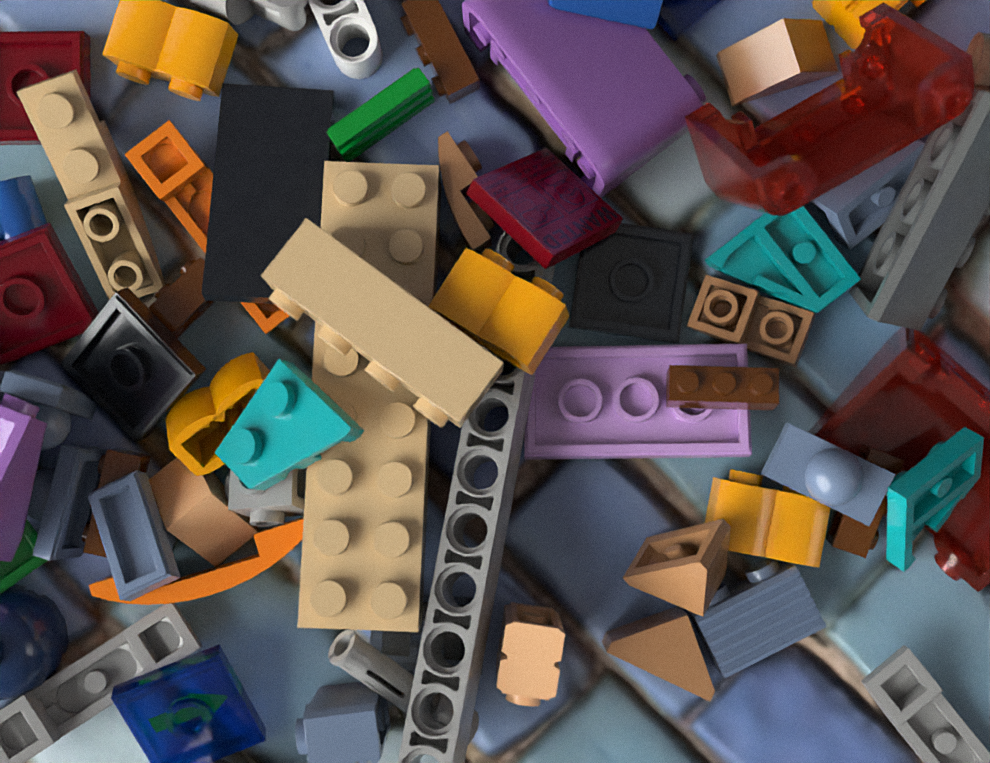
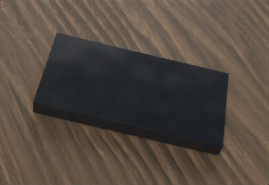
M222 83L202 284V296L205 300L274 304L268 299L274 290L261 275L306 218L321 228L324 161H330L332 144L326 132L328 128L333 126L334 90Z

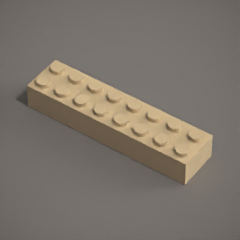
M324 161L321 229L427 307L437 293L442 188L439 165ZM315 321L312 381L365 431L360 438L353 442L342 441L320 453L322 459L307 467L297 628L419 632L422 628L431 420L413 407L419 397L403 385L399 384L393 392L369 375L365 369L370 361L353 348L344 356L317 335L322 325Z

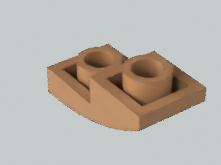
M447 131L438 137V156L447 202L454 222L468 249L480 254L492 246V238L487 231L495 226L490 216L474 201L468 203L465 198L468 197L467 192L472 180L478 177L476 172L481 170L482 166L467 142L463 140L456 145Z
M705 275L687 327L728 344H747V351L797 368L815 319V313L761 296L757 290Z

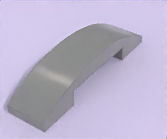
M176 603L162 605L45 681L41 686L33 691H29L1 709L0 763H25L81 724L200 649L203 645Z
M903 645L861 680L868 693L923 763H990L989 751L941 694L942 688L907 646Z

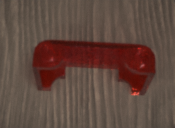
M883 2L859 16L860 26L865 29V33L861 43L854 52L847 49L839 54L843 78L756 128H754L752 120L743 112L739 111L732 115L731 119H726L710 102L684 116L704 181L719 199L727 203L773 216L791 213L961 115L969 106L974 92L975 78L972 55Z
M901 327L888 339L808 433L847 450L858 456L862 443L895 454L905 460L903 466L907 472L922 461L935 444L940 441L946 442L964 427L983 436L981 477L967 495L957 503L951 515L938 532L926 525L924 526L933 534L934 544L938 551L934 555V559L938 566L953 580L959 581L962 578L979 592L990 583V390L924 332Z

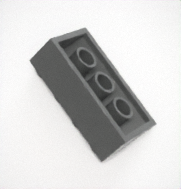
M954 86L858 273L861 280L854 284L849 291L868 318L881 323L921 331L927 318L933 319L943 307L947 297V289L944 288L954 268H961L970 257L975 245V238L972 234L983 215H990V93Z

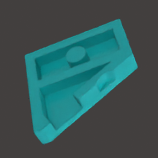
M793 192L785 196L704 260L709 267L789 305L814 312L815 314L819 313L861 280Z
M278 359L215 451V454L249 489L264 491L286 479L288 473L293 469H304L322 459L320 453L342 441L353 442L360 438L365 430L293 362Z
M966 427L962 428L946 442L940 441L935 444L927 456L908 472L902 471L898 473L888 487L886 493V560L903 572L910 568L916 560L912 555V545L914 539L926 525L938 532L951 515L957 503L967 495L981 477L983 436Z

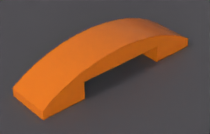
M168 120L124 155L157 197L167 204L206 254L213 171L177 127ZM240 302L265 334H268L290 317L275 304Z
M304 517L284 522V525L264 528L253 534L258 554L183 576L132 601L120 600L113 575L89 584L91 595L120 603L154 605L190 601L230 589L268 569L293 551L303 540Z

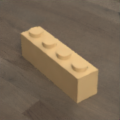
M307 218L261 275L274 290L268 298L271 302L297 321L303 313L310 316L322 325L317 335L344 356L353 348L368 359L370 363L365 371L393 392L399 384L403 385L419 397L413 407L441 428L444 427L448 420L461 428L503 372V362Z

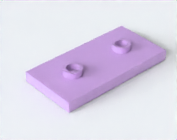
M747 344L550 347L536 369L524 434L525 460L750 457L752 455L750 410L666 407V373L669 365L748 367Z

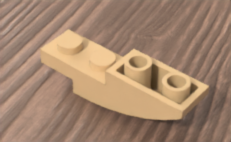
M77 70L18 90L17 94L68 199L64 207L108 299L110 300L115 292L127 287L138 298L158 292L165 285V281L141 208L105 120L99 121Z

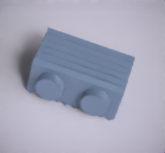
M771 558L762 560L745 570L746 580L739 581L736 585L729 586L728 588L725 583H721L703 617L688 611L716 669L724 678L826 628V623L822 619L821 613L817 609L815 601L812 599L810 591L807 589L795 565L785 561L777 562Z
M362 682L319 687L310 703L306 704L303 718L296 720L295 737L299 755L307 754L308 763H367L368 760L372 763H378L391 728L388 701L373 692Z

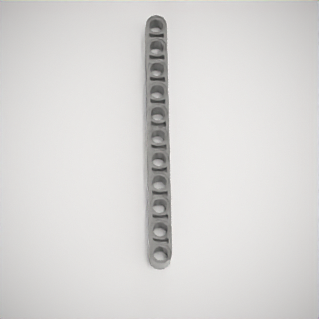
M505 231L500 236L496 253L514 265L515 268L512 274L531 283L534 277H539L552 284L555 265L544 269L536 260L527 265L514 264L516 255L523 248ZM480 345L481 347H483L484 349H486L488 352H490L492 355H494L496 358L499 359V356H497L496 354H494L493 352H491L490 350H488V349L485 348L484 346ZM516 368L512 373L500 375L462 425L398 763H420L421 758L425 754L435 757L439 763H465L536 371L531 375ZM496 407L508 408L509 418L506 425L496 432H487L484 428L486 414ZM485 462H496L498 467L496 481L486 489H477L474 484L476 469ZM476 517H482L487 525L486 538L480 545L469 548L463 539L465 525ZM469 574L475 581L476 594L470 604L461 607L453 598L452 588L460 576ZM453 632L458 634L465 644L463 660L456 666L448 664L441 653L444 639ZM439 692L445 694L451 700L454 707V715L447 726L438 724L430 712L432 699Z

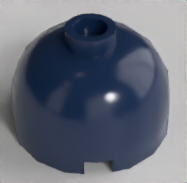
M16 584L0 594V701L21 697L53 677L58 671L57 667L60 665L62 655L67 651L69 642L66 620L55 602L46 595L39 596L34 591L24 589L27 587Z

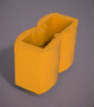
M120 0L103 55L117 65L115 73L128 80L144 85H149L151 77L170 82L168 86L169 91L191 100L201 101L202 94L219 97L222 83H224L238 39V33L228 22L198 11L176 7L161 0Z
M465 248L428 308L476 343L484 346L517 368L533 375L570 317L567 306L561 302L564 294L557 287L542 278L534 277L531 283L514 276L512 274L515 268L514 265L490 249H485L482 254Z
M254 352L240 355L226 363L215 374L210 386L202 387L186 394L171 408L165 419L170 451L196 476L213 472L225 464L215 454V451L270 372Z
M730 469L728 479L713 477L704 523L724 519L731 526L728 551L820 567L830 507L783 485L782 490L763 487V475Z

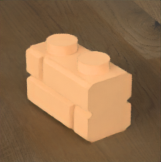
M514 602L504 606L501 638L499 639L496 659V688L506 694L508 702L534 707L540 705L541 699L549 700L556 697L560 673L558 662L562 660L565 631L559 613L554 611V608Z

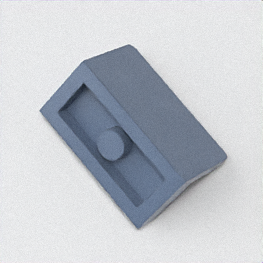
M876 119L800 180L796 187L802 197L825 211L835 240L851 250L886 221L925 144L886 121Z

